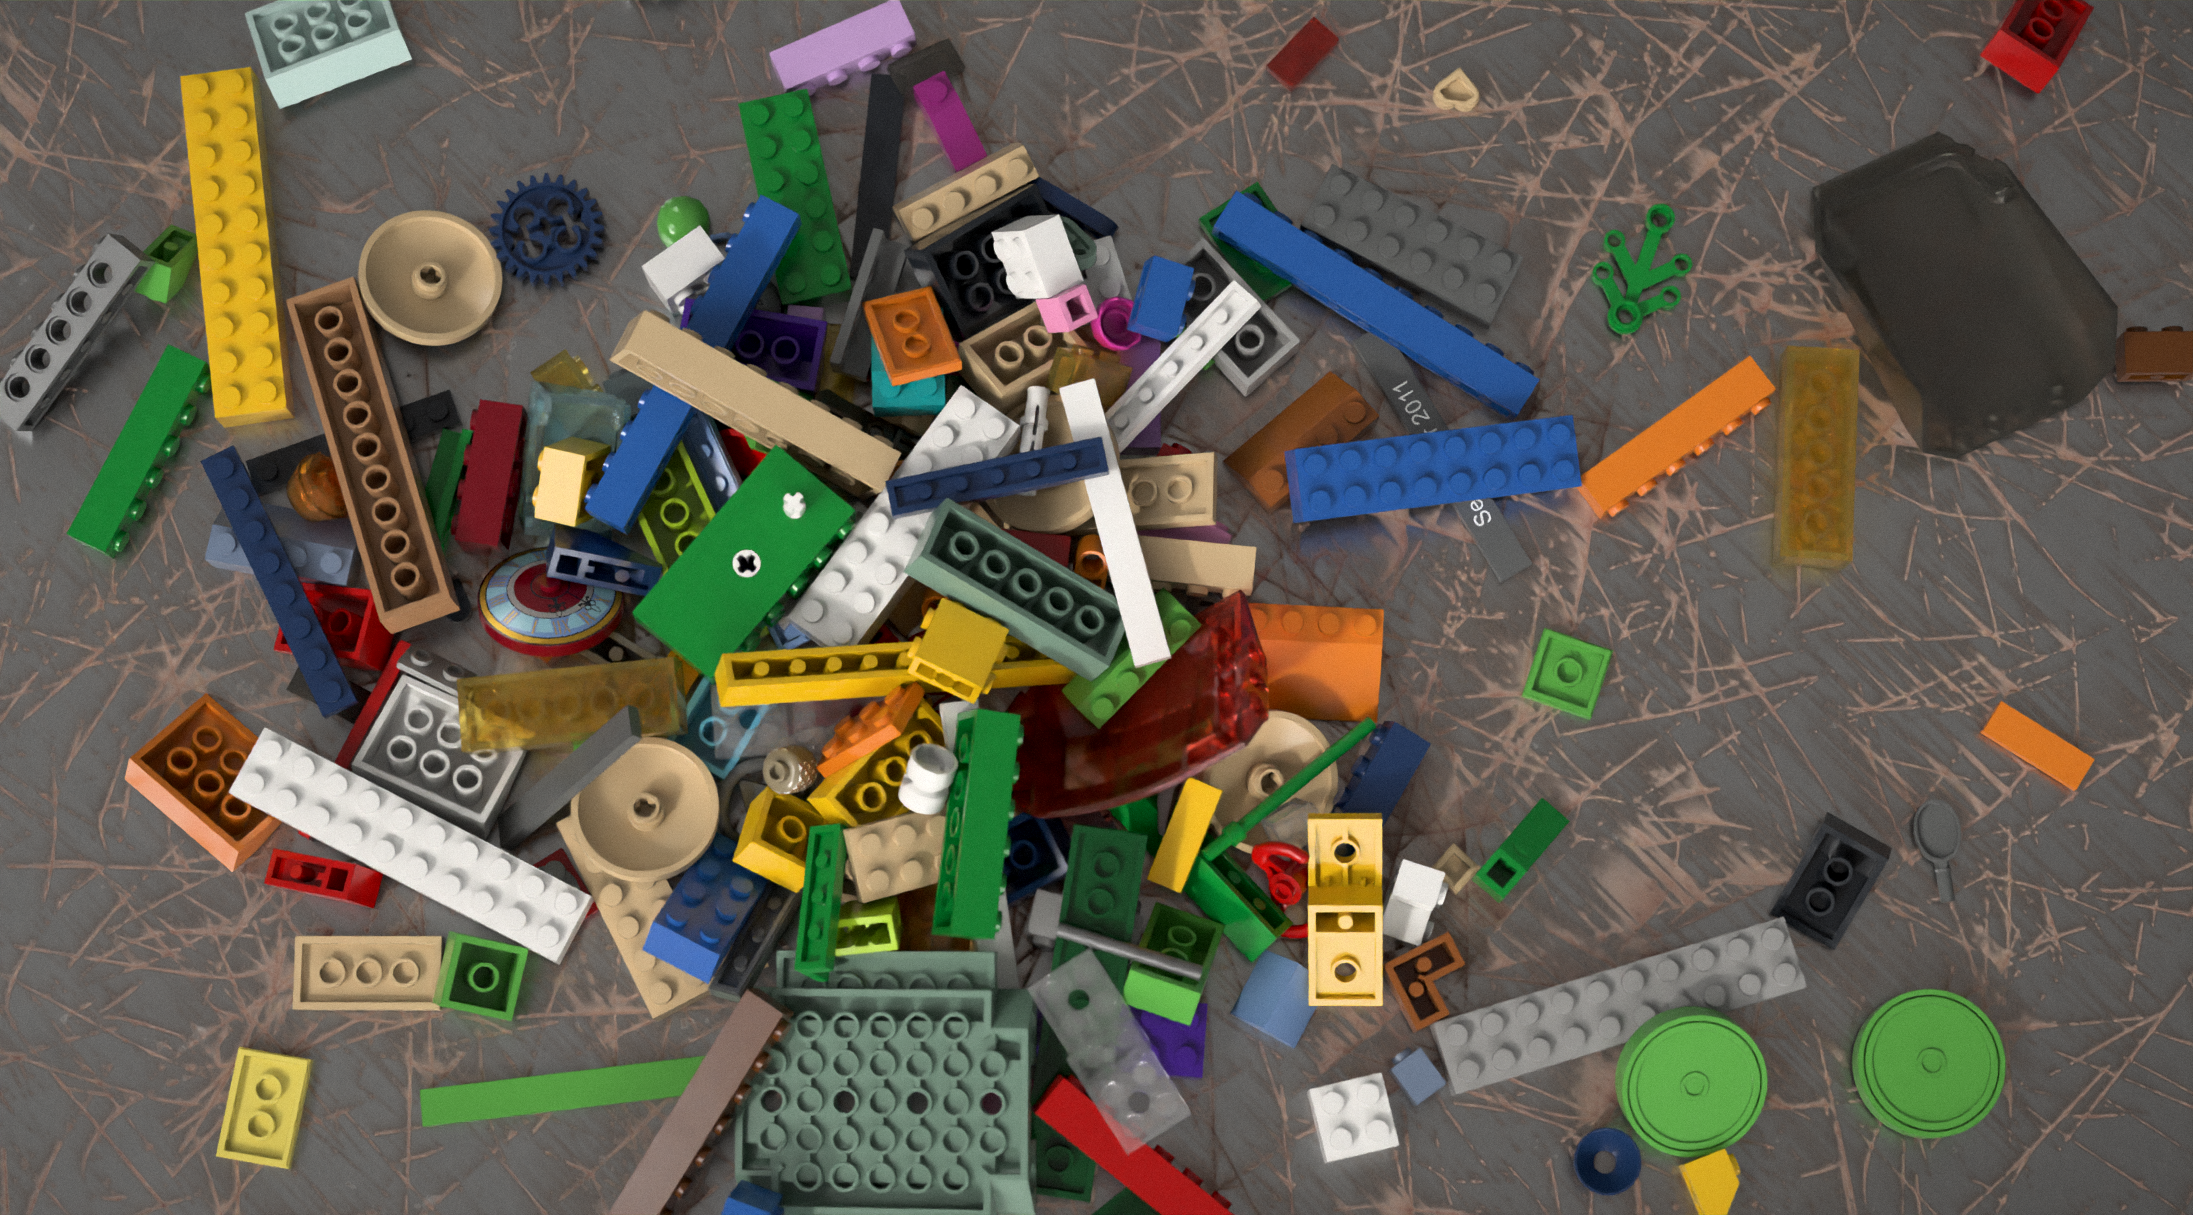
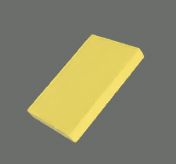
M239 1047L216 1156L291 1169L313 1060Z

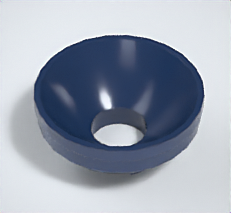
M1608 1127L1599 1128L1586 1134L1578 1143L1573 1160L1575 1173L1580 1182L1591 1192L1606 1196L1617 1195L1629 1189L1639 1176L1642 1162L1641 1154L1635 1141L1625 1132ZM1607 1151L1614 1156L1615 1166L1610 1173L1604 1174L1595 1168L1594 1158L1597 1153Z

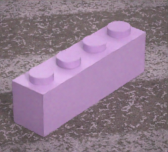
M890 0L769 52V55L785 93L808 89L809 96L815 93L816 88L826 84L833 86L842 83L848 78L849 74L858 70L862 72L872 70L883 59L893 56V58L902 57L908 54L912 47L917 44L915 33L900 0Z

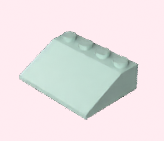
M278 0L245 13L265 80L279 109L297 104L305 99L331 91L334 88L363 79L371 74L412 59L391 0Z

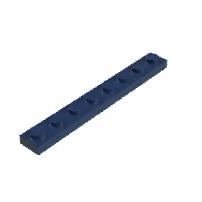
M232 445L200 461L322 716L327 719L359 703L237 448Z

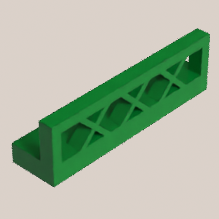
M464 428L461 433L443 429L425 488L444 557L446 556L451 539L452 519L454 514H458L461 501L457 499L458 485L460 479H466L468 466L464 465V452L466 445L472 444L474 435L473 431Z
M841 823L810 826L794 970L818 982L829 981V973L834 971L847 850L843 830L849 828Z

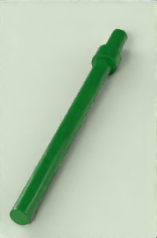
M1366 717L1237 822L1233 820L1221 829L1222 834L1201 850L1204 857L1211 862L1231 845L1236 847L1247 838L1246 833L1375 730L1376 725L1373 720Z

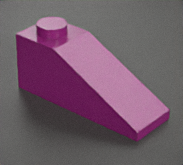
M945 71L913 86L915 101L955 173L988 157Z

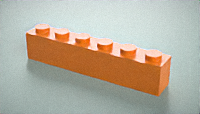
M1748 356L1581 475L1582 486L1576 488L1599 519L1608 513L1611 517H1614L1630 505L1627 499L1638 493L1642 497L1658 485L1655 479L1666 472L1670 477L1687 464L1684 461L1687 456L1693 452L1700 456L1715 444L1712 439L1722 431L1727 436L1743 424L1741 418L1750 411L1757 415L1772 403L1769 398L1776 388L1754 359Z

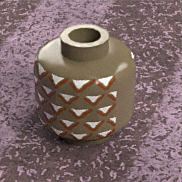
M800 745L775 748L764 760V780L774 792L783 795L805 791L813 785L817 778L816 759L810 750Z

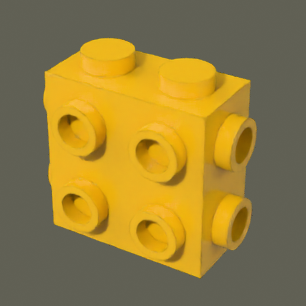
M942 598L937 609L929 607L920 626L926 630L923 639L916 636L908 651L907 657L913 660L907 673L974 704L980 692L988 694L996 678V674L990 671L994 663L1001 665L1010 645L1004 643L1009 629L1001 626L995 619L982 617L968 610L959 602Z

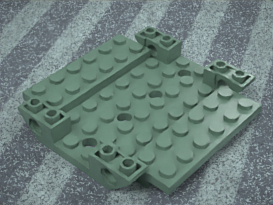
M777 950L776 987L753 986V988L761 989L794 1013L788 1021L792 1026L781 1042L776 1041L769 1054L772 1055V1059L766 1069L761 1074L756 1073L749 1085L753 1088L749 1097L742 1105L737 1104L735 1107V1177L737 1184L742 1179L782 1194L783 1198L779 1207L785 1208L784 1215H997V1211L998 1214L1036 1215L1037 1139H1031V1065L1037 1064V989L1000 988L997 996V952L881 951L835 956L834 971H830L829 981L818 982L794 970L796 950ZM769 1090H776L782 1096V1105L777 1111L770 1110L765 1104V1095ZM842 1091H849L855 1098V1106L850 1112H844L838 1107L837 1097ZM914 1092H922L928 1099V1107L923 1113L915 1112L910 1106V1098ZM990 1092L996 1093L1002 1100V1108L997 1114L988 1113L983 1106V1099Z

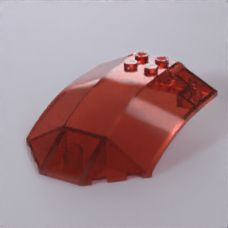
M1240 589L1194 615L1193 617L1201 626L1171 656L1172 658L1168 659L1100 729L1087 719L1061 691L1068 683L1031 686L1026 694L1023 691H1019L1005 711V713L1021 715L1020 724L1024 727L1023 741L1020 747L1017 746L1015 760L1019 762L1020 766L1017 782L1012 785L1011 798L1015 800V809L1037 818H1053L1085 814L1121 806L1175 786L1246 748L1269 718L1267 659L1263 652L1245 593Z

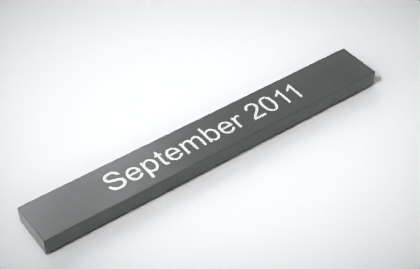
M1370 332L1353 340V346L1408 435L1449 430L1400 350ZM1492 498L1451 503L1500 583L1532 565L1530 558Z

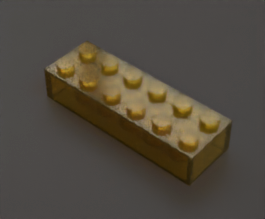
M1788 345L1780 355L1773 565L1845 569L1852 562L1859 350Z
M675 657L456 679L461 750L463 753L470 755L581 745L627 704L638 708L642 738L688 734L683 661Z

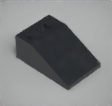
M1827 812L1770 914L1777 918L1784 916L1787 924L1835 950L1888 862L1892 848Z

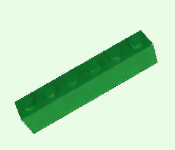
M167 345L72 522L67 535L75 541L113 559L117 552L124 550L129 541L130 534L128 531L134 520L137 521L141 518L146 509L147 502L145 499L151 488L155 489L159 485L163 477V465L168 457H172L179 447L180 438L178 437L185 425L191 424L197 412L196 403L201 394H206L212 385L210 366L207 362L172 345Z
M1142 764L1127 775L1102 803L1128 831L1148 834L1146 850L1155 859L1164 837L1157 830L1158 779ZM1176 800V803H1175V806H1174V809H1173V813H1174V810H1175V808H1176V806H1177L1178 800ZM1207 832L1183 890L1210 917L1211 921L1225 925L1223 932L1236 945L1241 953L1253 962L1293 922L1226 851L1222 852L1211 862L1204 857L1201 850L1215 840Z

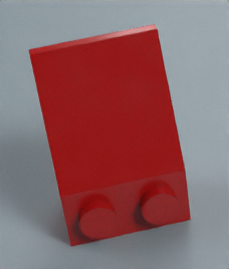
M2015 0L1991 35L1980 56L2018 80L2022 85L2039 94L2061 67L2094 7L2084 0Z
M302 583L341 666L383 672L394 633L391 634L380 622L371 590ZM279 627L273 650L293 655Z

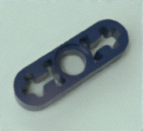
M1038 177L1027 183H1036L1048 211L1073 220L1085 233L1095 239L1110 235L1113 239L1119 227L1113 220L1043 178Z

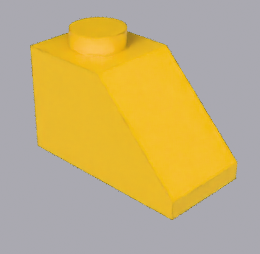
M1724 1148L1679 1165L1698 1214L1727 1215L1739 1186L1737 1175L1741 1174L1739 1164L1733 1153L1727 1154Z

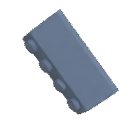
M263 503L302 583L356 588L362 558L350 519ZM222 507L212 525L205 560L216 568L254 574Z

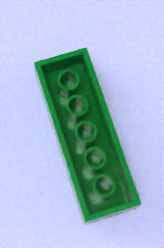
M808 89L738 103L758 197L763 195L798 213L802 222L775 271L785 314L787 315L788 305L822 308L849 302L853 291Z
M974 709L958 713L953 755L958 761V766L953 782L949 786L932 935L970 940L995 939V933L1000 931L1002 912L998 910L999 897L1004 894L1007 881L1006 874L1002 873L1004 858L1008 857L1011 848V838L1007 836L1008 821L1013 819L1015 812V800L1011 798L1012 785L1017 782L1020 770L1019 762L1015 761L1017 746H1021L1024 736V727L1020 724L1021 715L984 709Z

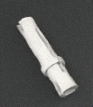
M1030 386L1027 389L1025 415L1020 418V427L1023 430L1019 453L1028 452L1030 448L1031 451L1042 449L1044 432L1048 430L1049 425L1046 413L1050 390L1045 387ZM1037 490L1019 493L1018 495L1035 496Z

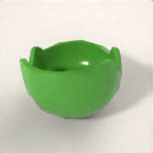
M678 196L670 198L661 206L658 212L657 228L660 240L667 248L698 226H701L709 236L710 217L708 210L700 200L689 196Z

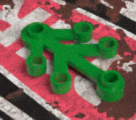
M1666 204L1653 205L1645 216V225L1648 232L1636 266L1625 246V236L1621 231L1611 230L1606 233L1603 239L1604 249L1613 254L1629 285L1625 297H1623L1613 279L1614 269L1609 263L1599 262L1592 270L1591 278L1593 282L1602 287L1611 305L1607 313L1608 324L1618 334L1628 335L1634 333L1641 326L1644 316L1662 308L1673 309L1681 300V293L1678 288L1666 286L1659 295L1638 303L1642 290L1672 276L1684 277L1692 268L1691 258L1686 254L1680 253L1675 255L1670 262L1650 270L1662 234L1667 233L1675 221L1674 211ZM1656 216L1662 217L1665 225L1661 227L1656 226L1653 223V218ZM1617 237L1620 245L1617 247L1611 246L1608 243V238ZM1677 260L1684 261L1687 269L1678 270L1675 267V262ZM1598 269H1605L1609 277L1601 279L1597 276L1596 271ZM1666 292L1673 293L1676 301L1672 303L1665 301L1663 294ZM1620 313H1627L1630 315L1631 321L1623 323L1619 320L1618 315Z

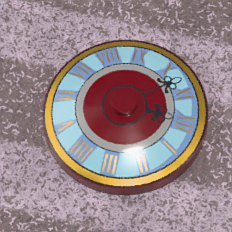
M548 547L534 548L516 553L499 562L487 573L480 584L477 596L478 614L481 624L496 642L521 654L538 657H559L585 651L609 637L619 625L624 613V592L546 577V552Z

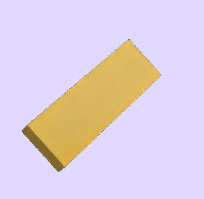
M1190 776L1188 777L1148 874V880L1176 892H1183L1224 790Z

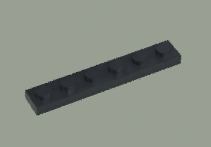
M450 389L400 407L410 444L442 433L443 429L451 430L463 425ZM325 433L246 461L252 482L259 496L335 470Z

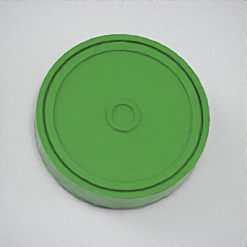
M1922 989L1891 998L1869 1015L1855 1040L1852 1070L1856 1088L1861 1099L1879 1121L1903 1135L1922 1139H1934L1966 1131L1975 1126L1991 1111L2003 1088L2006 1062L2000 1036L1993 1023L1981 1009L1957 994L1943 990Z
M1685 1006L1674 1008L1646 1021L1633 1033L1625 1044L1615 1073V1089L1618 1103L1624 1116L1637 1134L1652 1147L1667 1154L1681 1157L1709 1155L1727 1148L1738 1141L1755 1123L1763 1108L1767 1093L1766 1065L1756 1043L1732 1018L1706 1007Z

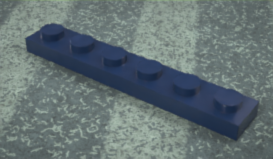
M1102 436L885 482L893 519L933 512L946 498L959 505H966L1109 475Z

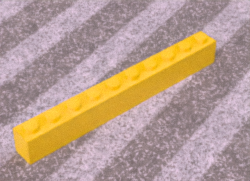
M1012 635L1006 636L1004 643L1010 646L1001 665L994 663L990 671L996 674L991 688L1069 683L1077 675V673ZM913 642L722 654L715 671L720 707L887 696L894 688L898 686L905 688L915 681L926 691L925 693L947 691L907 673L913 660L907 657V654Z

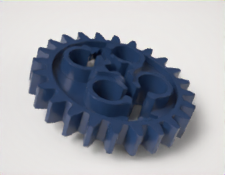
M548 173L544 174L543 182L541 183L537 182L534 175H530V185L527 187L521 181H517L519 191L516 194L511 190H505L509 198L507 203L497 200L496 204L502 213L491 214L492 220L499 225L490 227L489 232L492 236L499 238L490 243L495 250H501L496 255L500 263L508 261L505 265L506 271L510 274L517 270L516 277L518 281L522 282L529 275L530 283L533 287L538 284L540 279H543L546 287L550 288L552 279L555 278L558 279L561 286H565L566 275L569 274L577 281L578 275L576 270L578 268L586 272L590 271L586 263L587 259L598 261L599 257L593 248L604 247L603 241L596 236L605 234L606 229L603 225L596 223L602 221L604 216L602 211H594L599 206L596 198L587 200L590 195L587 188L577 192L579 185L575 179L566 186L562 174L557 177L555 183L551 181ZM559 203L569 205L567 213L573 221L578 219V214L584 209L581 214V222L586 228L590 229L587 231L583 228L581 229L578 225H574L572 230L578 241L574 247L569 249L561 247L562 240L569 236L566 222L562 215L556 216L551 213L553 207ZM524 213L534 214L533 221L526 225V229L532 245L543 247L542 254L537 258L526 256L528 248L525 242L521 240L517 242V247L511 252L514 248V239L509 233L505 232L508 230L512 233L514 232L517 236H521L524 232L517 221ZM547 225H550V226H551V230H550L551 234L548 235V236H545V235H544V232H545L544 227L547 226Z

